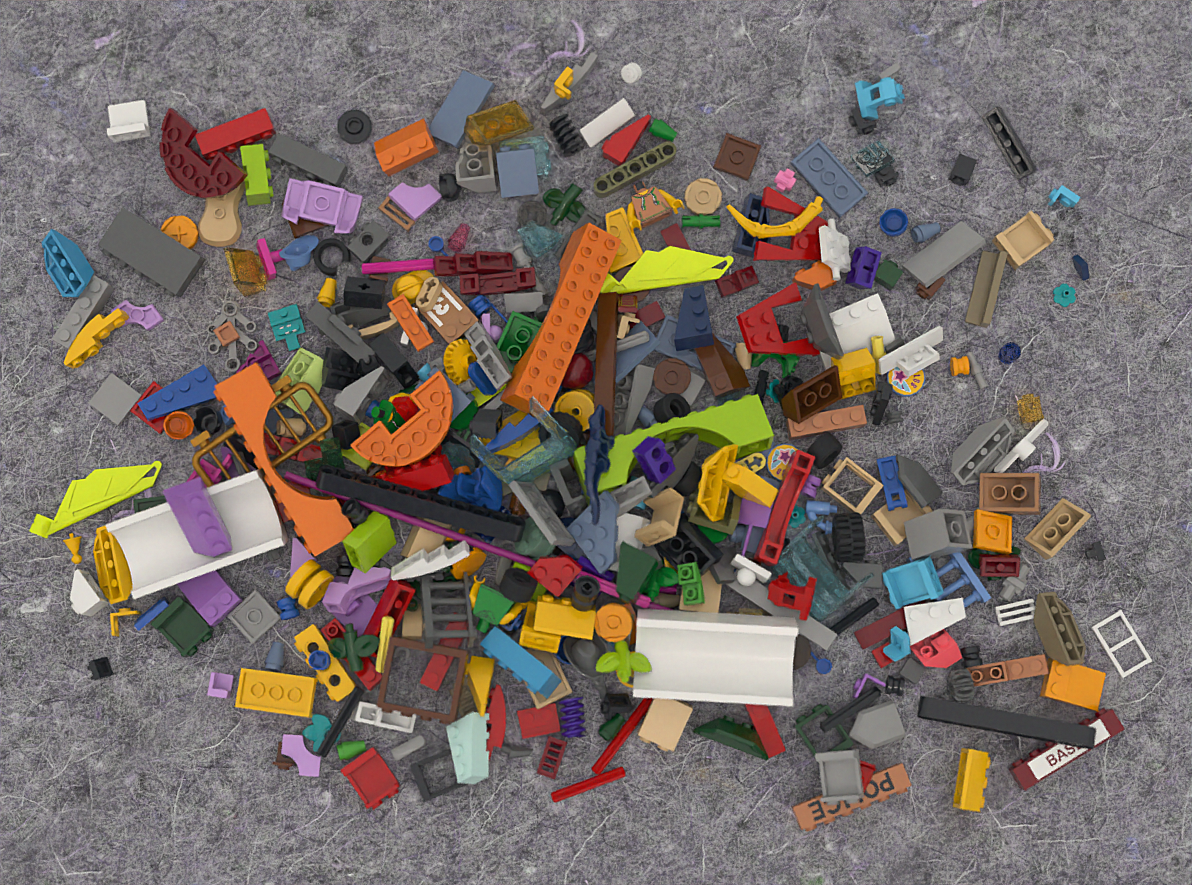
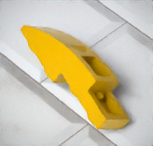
M117 308L107 317L98 314L90 320L70 346L64 360L65 366L73 369L78 368L84 364L87 358L96 355L99 349L103 347L100 340L107 338L115 328L123 326L125 321L130 318L127 313Z

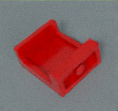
M372 747L340 770L344 777L346 776L366 805V809L371 807L373 810L383 804L381 801L387 795L389 798L393 797L399 792L397 788L401 786L376 747Z

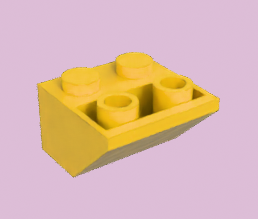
M867 348L846 353L839 360L831 358V367L834 365L838 366L842 399L876 390L875 361Z

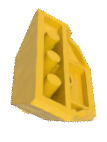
M737 444L724 446L707 457L702 465L697 503L709 520L713 522L724 519L730 488L721 478L729 462L735 463L738 449Z
M105 525L96 528L97 536L94 542L93 554L100 590L109 599L110 604H115L128 599L133 587L132 577L119 542L112 533L108 532Z

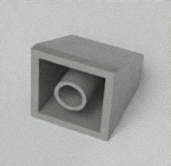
M937 509L904 522L912 560H919L929 556L932 559L972 549L964 511Z

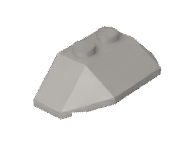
M1001 417L979 425L953 452L951 473L961 485L980 482V473H990L1007 455L1012 435L1015 432L1007 419Z

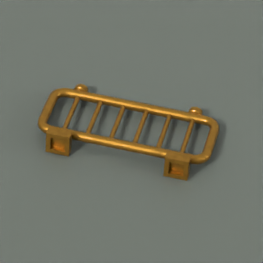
M289 375L271 385L275 392L280 390L281 394L274 399L268 411L271 409L276 411L297 441V444L285 452L266 424L264 425V430L281 452L280 456L271 461L274 468L312 442L316 441L318 444L327 438L325 434L332 428L334 423L331 412L315 389L306 382H299L291 386L289 383L292 382V379ZM299 390H305L326 419V423L318 430L293 396ZM289 397L313 430V433L302 441L277 408V405ZM234 426L212 441L208 439L212 436L208 429L190 441L194 448L198 445L200 446V449L193 455L192 465L206 487L215 485L200 464V458L208 452L227 479H232L212 451L224 441L246 472H251L228 440L237 433Z

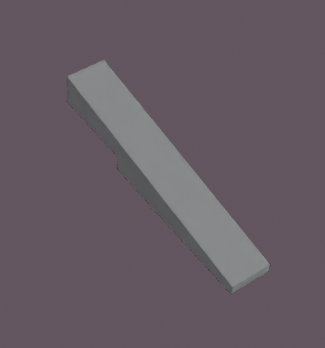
M739 569L736 570L734 573L736 580L733 583L727 584L729 589L755 604L770 616L795 617L798 633L828 651L838 634L808 616L807 621L800 620V611L774 605L772 601L767 599L768 588L756 580L750 586L741 585L737 580Z

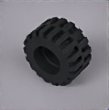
M859 512L835 514L833 517L832 539L834 554L838 562L863 561L865 531L863 519Z

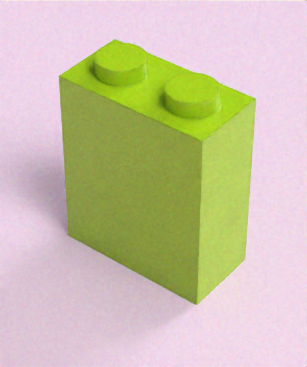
M373 511L364 523L358 525L342 541L351 565L365 574L397 543L387 515Z

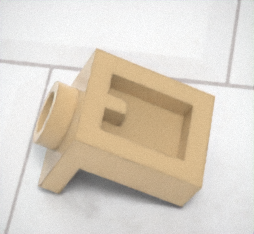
M624 312V315L618 314L617 338L622 339L628 335L630 329L629 321L640 322V319L635 318L636 314Z

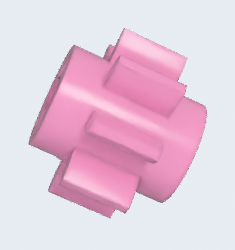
M788 168L785 172L780 170L774 180V183L777 184L775 189L782 193L785 190L790 192L797 180L793 177L795 172Z

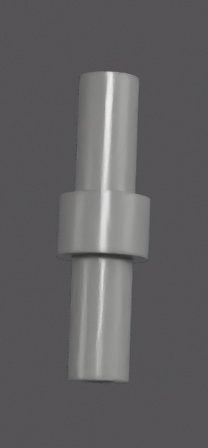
M973 352L965 354L971 366V374L975 376L980 389L987 387L982 374V367L978 365Z

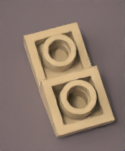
M409 604V607H414L416 604ZM418 604L416 611L406 609L403 618L402 638L422 639L421 604Z

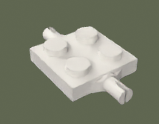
M829 219L827 220L828 227L825 225L819 227L822 263L827 264L831 268L833 280L838 281L841 279L840 271L843 273L851 271L849 240L847 236L836 230L835 220Z

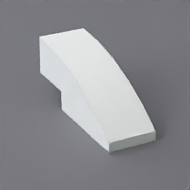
M363 701L358 702L351 715V719L354 721L408 733L413 732L416 719L414 714L412 717L401 716L399 711H393V713L381 712L382 708L376 707L377 704Z

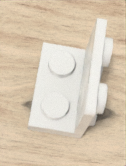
M144 100L108 106L111 128H107V134L113 142L150 137L147 108Z

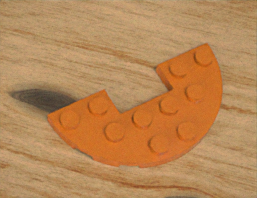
M441 371L436 372L409 395L420 408V411L398 430L391 434L384 423L379 420L350 446L365 459L389 467L410 465L430 455L445 438L453 415L452 393Z

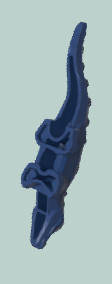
M601 404L597 405L596 411L588 418L590 438L585 446L586 458L584 460V485L586 486V494L589 496L592 507L593 525L598 524L600 517L599 479L601 474L607 473L611 466L608 454L609 449H612L615 444L614 436L606 435L605 408Z

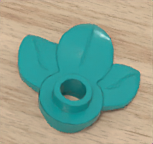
M313 714L311 718L313 724L307 726L302 731V734L307 739L314 742V752H317L333 725L328 717L321 714ZM341 733L339 734V736H338V738L336 739L335 743L339 741V739H340V737H341Z

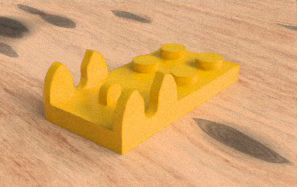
M241 668L235 707L312 718L318 678Z

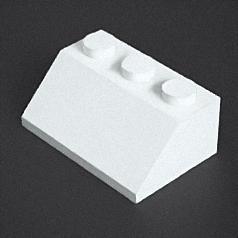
M624 513L617 518L618 541L615 548L617 562L608 570L618 573L622 541L639 550L647 547L634 536L636 530L650 525L651 520Z

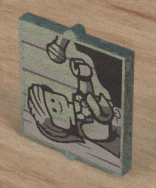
M879 140L850 156L857 169H860L866 177L895 162L889 150L885 149Z

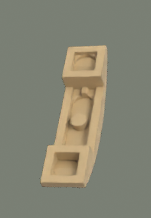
M390 312L391 320L358 331L361 333L360 337L364 340L377 337L383 332L385 334L400 324L393 313Z

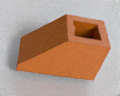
M822 260L812 264V268L808 270L803 268L797 271L792 280L798 286L811 290L818 283L821 291L837 283V281L833 280L831 268L827 264L822 263Z

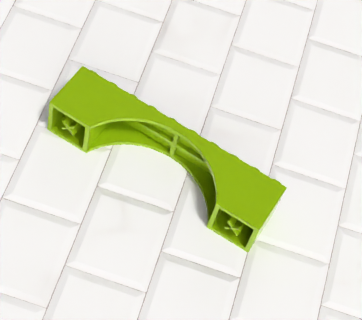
M751 394L745 395L737 401L729 400L718 407L710 406L705 411L699 413L694 411L683 418L674 417L667 423H655L650 428L644 430L642 428L636 429L631 434L625 436L624 434L615 436V444L612 449H609L608 454L611 466L607 473L601 474L598 483V495L604 491L611 493L627 484L633 468L638 463L632 451L647 436L659 438L666 444L679 441V438L685 433H694L699 436L698 441L708 443L719 449L724 446L737 444L738 449L735 460L770 449L774 434L758 394L753 396ZM581 446L574 451V467L589 506L590 499L586 494L587 489L584 485V460L586 452L585 446Z

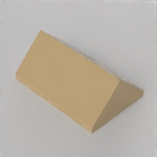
M1062 498L1024 540L1045 560L1050 559L1082 527L1091 515Z
M416 517L447 529H451L452 526L423 517ZM413 525L400 555L408 558L423 548L429 554L444 545L447 537Z

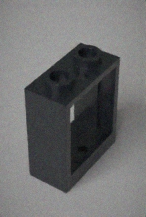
M451 748L410 765L423 802L468 785V783H457L432 794L429 790L421 766L452 754Z

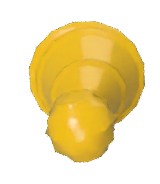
M70 533V538L63 540V542L73 554L71 561L74 564H79L82 561V556L78 554L82 536L74 537L73 533Z

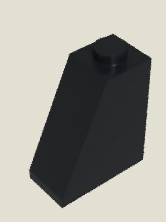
M384 332L369 343L375 354L404 389L420 380L413 367Z

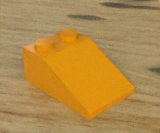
M1048 658L1049 674H1044L1040 696L1098 711L1106 673L1082 665L1066 666L1052 658Z

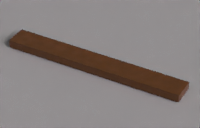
M617 292L599 293L594 412L599 404L605 408V431L607 436H614L618 323Z

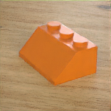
M424 118L374 142L377 159L383 172L388 176L439 153Z

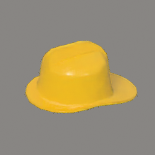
M419 270L399 277L392 287L394 299L404 294L410 305L416 303V298L426 279L434 277L433 274L427 270Z

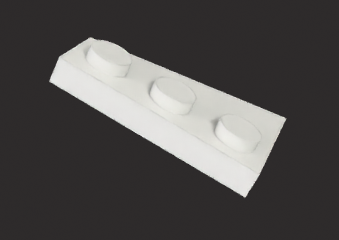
M963 598L903 607L907 631L910 637V646L966 617Z

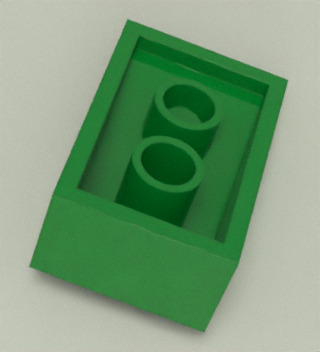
M512 311L496 346L510 373H512L515 365L523 357L542 323L515 311Z

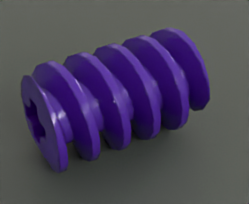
M583 697L564 698V700L559 702L560 705L565 706L560 709V712L566 714L560 717V720L566 721L565 724L561 725V728L567 729V731L561 733L562 736L567 738L586 736L580 733L586 730V727L580 726V724L585 722V719L579 718L585 714L584 711L579 710L584 704L578 702Z

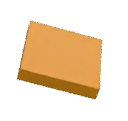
M979 509L975 510L973 548L1010 554L1012 550V516Z

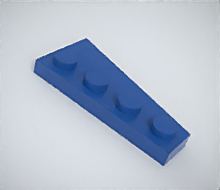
M203 364L137 404L147 420L150 421L169 415L174 411L185 410L191 406L200 403L204 404L216 399L217 397L213 391L216 390L214 386L217 383Z

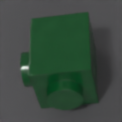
M884 260L882 264L879 263L874 281L891 291L903 274V271L898 268L895 262Z

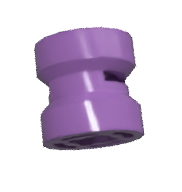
M809 474L800 494L815 499L817 495L816 489L821 485L822 480Z

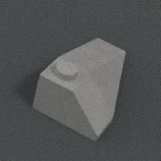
M488 118L475 119L464 138L463 146L460 149V156L458 162H456L457 184L476 193L496 191Z

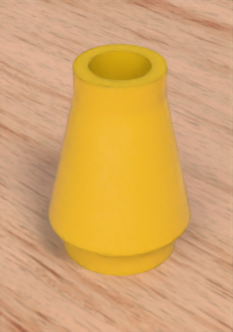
M326 278L317 296L318 302L324 307L330 308L335 303L337 283L335 279Z

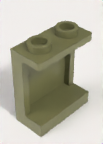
M697 486L689 495L688 500L691 502H689L686 513H689L688 522L733 535L739 520L742 498L734 494L731 503L727 502L724 519L713 522L709 520L697 503L699 492Z

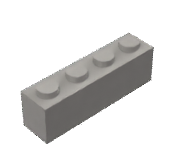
M92 275L88 285L79 295L52 340L69 350L80 331L100 313L114 288L107 282Z

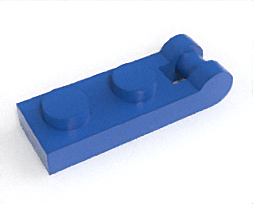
M896 456L876 459L881 482L884 485L883 490L888 511H893L894 508L898 507L907 508L903 484L898 479L897 471H899L896 463ZM899 495V499L893 501L892 496Z

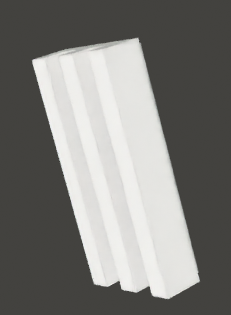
M1033 598L994 607L999 626L1033 619L1035 612ZM1029 603L1028 608L1000 614V610ZM1031 611L1032 614L1002 622L1003 617Z

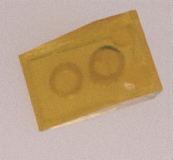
M230 247L223 248L233 283L242 295L247 297L266 291L265 285L268 282L265 274H261L260 267H262L260 256H256L250 250Z

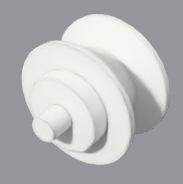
M629 63L621 70V76L627 83L639 80L642 75V70L636 63Z

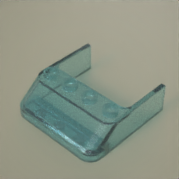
M533 396L530 398V412L550 432L551 437L504 466L474 434L471 436L470 450L505 484H510L512 481L531 483L550 471V465L563 459L571 458L574 456V451H576V442Z
M823 515L810 522L781 552L777 565L772 566L777 576L788 572L787 579L794 586H806L809 577L817 578L809 614L818 622L824 621L874 576L871 572L854 587L847 590L807 543L806 537L825 518Z

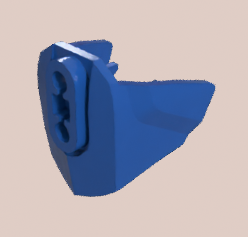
M486 465L478 468L471 475H464L463 473L454 475L451 483L441 486L438 495L498 511L502 504L501 469L494 465Z

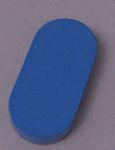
M478 362L471 363L468 367V374L475 385L486 396L495 394L497 389Z

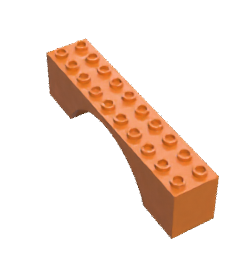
M591 223L585 224L572 233L559 263L560 279L550 309L531 345L515 365L511 373L512 378L505 387L500 399L501 401L526 414L529 413L532 417L550 410L622 240Z
M258 362L215 385L216 390L213 391L218 401L223 400L226 405L223 408L229 419L233 417L236 422L233 425L239 436L243 434L246 439L244 441L245 447L249 453L253 451L256 456L254 458L255 464L259 470L263 468L265 471L264 479L269 487L273 485L275 488L274 496L279 504L283 502L285 505L284 513L289 521L293 519L295 522L294 530L299 537L303 536L305 539L304 546L307 552L317 556L343 541L355 528L350 519L341 513L342 505L337 497L312 495L295 488L281 477L269 459L264 441V425L268 410L277 394Z

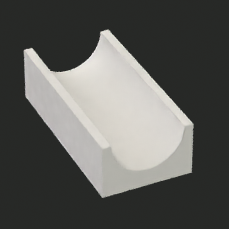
M263 468L206 488L231 537L232 550L212 557L194 553L168 502L106 524L108 532L115 536L128 562L133 587L131 594L133 599L280 547L289 541L271 489L264 479L265 473Z
M638 608L635 652L643 654L648 659L652 671L645 673L634 671L633 697L793 706V657L795 639L798 636V626L795 617Z

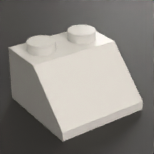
M80 569L74 571L70 600L73 603L71 606L77 614L92 617L110 603L109 599L105 597L89 572Z

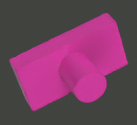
M265 238L258 239L256 248L267 279H275L277 272L274 263L285 260L279 255L282 249L269 252Z

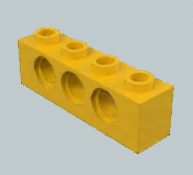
M312 624L294 637L296 640L294 644L300 653L302 651L307 656L305 661L311 669L312 667L309 665L308 660L311 654L309 648L312 643H317L319 650L325 651L330 655L331 663L328 669L316 670L318 673L316 678H318L321 685L325 683L329 689L326 692L332 701L341 702L351 694L357 685L341 661L332 656L328 648V642L317 625ZM334 675L340 677V683L337 686L331 683V678Z

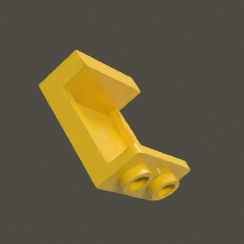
M529 601L519 645L557 653L561 635L533 630L537 602Z

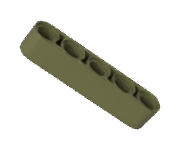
M669 141L664 142L598 177L594 182L595 195L599 198H606L671 163L676 157L675 144ZM669 149L673 153L671 155H665L663 151ZM648 158H654L656 160V163L649 164L646 160ZM632 167H638L640 171L638 173H633L630 171V169ZM619 175L623 177V180L616 182L614 177ZM604 184L607 186V189L600 191L597 187Z

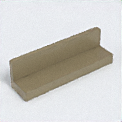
M1000 250L998 254L982 251L965 318L966 323L984 328L991 324L1008 252Z

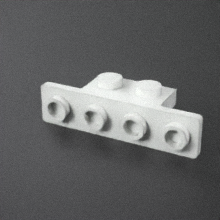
M937 326L878 360L879 372L883 375L898 367L909 377L940 359L939 353L932 347L943 341V328Z

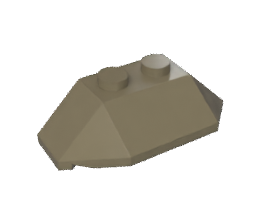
M1055 592L1039 593L1037 595L1033 622L1047 656L1066 666L1083 664L1086 645L1072 611L1058 598Z

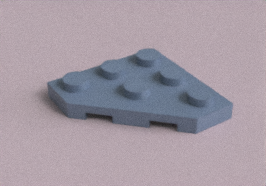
M604 491L599 495L600 517L597 525L592 523V507L589 505L566 528L600 574H604L617 562L615 548L618 541L617 514H619V505L609 491Z

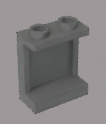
M566 458L549 467L572 518H577L588 507V504L583 495L576 498L571 496L566 483L576 479V476Z

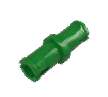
M682 215V227H698L699 229H703V227H720V215Z

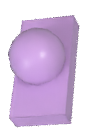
M483 313L479 321L493 342L498 343L503 330L497 325L490 326V314Z

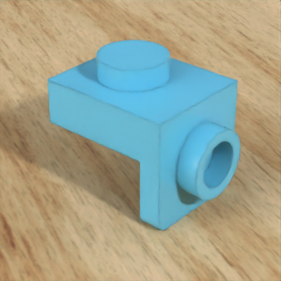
M897 626L890 629L891 644L883 648V653L894 662L910 653V637L907 632L902 631Z

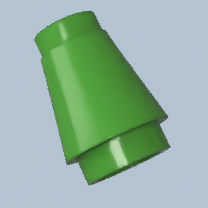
M364 740L341 742V744L336 745L340 760L345 759L347 761L366 752Z

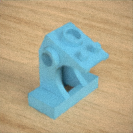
M891 77L882 78L879 83L874 85L862 80L855 83L862 118L873 121L878 119V106L885 104V106H892L896 103L902 104V99H905V95L902 94L903 86L894 79H891ZM879 91L880 98L875 99L874 93Z

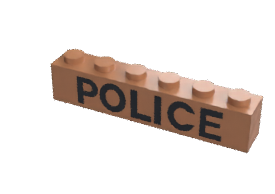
M897 763L872 774V779L864 792V798L858 799V803L846 804V800H841L839 804L827 805V802H821L820 798L823 797V794L793 805L791 808L801 830L805 829L808 832L817 828L816 824L824 822V824L833 822L835 821L834 817L842 814V817L848 816L853 813L855 808L865 809L870 807L871 802L877 799L879 802L885 801L890 798V794L895 792L897 795L908 791L907 787L912 785L903 763Z

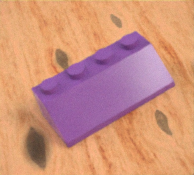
M201 477L163 490V494L194 553L214 557L232 550L230 534Z

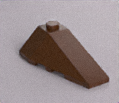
M712 333L714 345L694 348L713 398L718 400L749 388L750 384L744 369Z

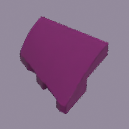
M261 340L256 351L253 354H249L245 364L241 365L236 373L258 362L268 381L282 373L264 340Z

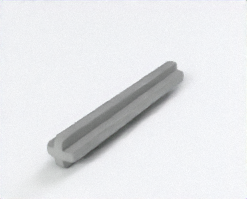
M642 331L617 340V352L648 342L650 340L649 333ZM596 348L582 353L591 361L596 360Z

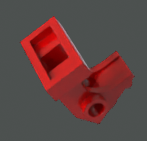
M788 572L778 575L777 579L772 580L768 586L769 593L767 599L776 606L800 611L799 619L807 621L817 578L809 577L807 585L799 587L789 583V579H787ZM784 593L795 596V599L787 597Z

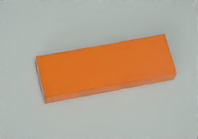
M404 294L387 303L417 352L434 343V340Z

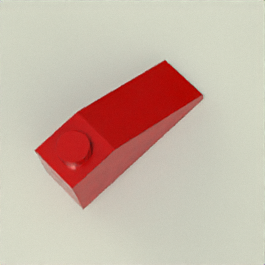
M647 114L614 134L610 140H606L601 148L603 150V157L617 166L623 165L650 124L651 116Z
M743 704L768 757L771 758L786 751L767 705Z

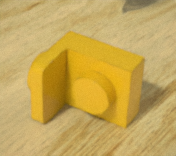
M568 66L555 81L554 90L560 98L564 99L565 97L569 100L571 98V91L567 88L572 84L574 78L573 70Z

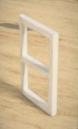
M1118 610L1115 614L1091 627L1122 678L1152 662L1122 610ZM1120 616L1132 636L1109 648L1098 628ZM1135 640L1146 660L1124 672L1112 652Z

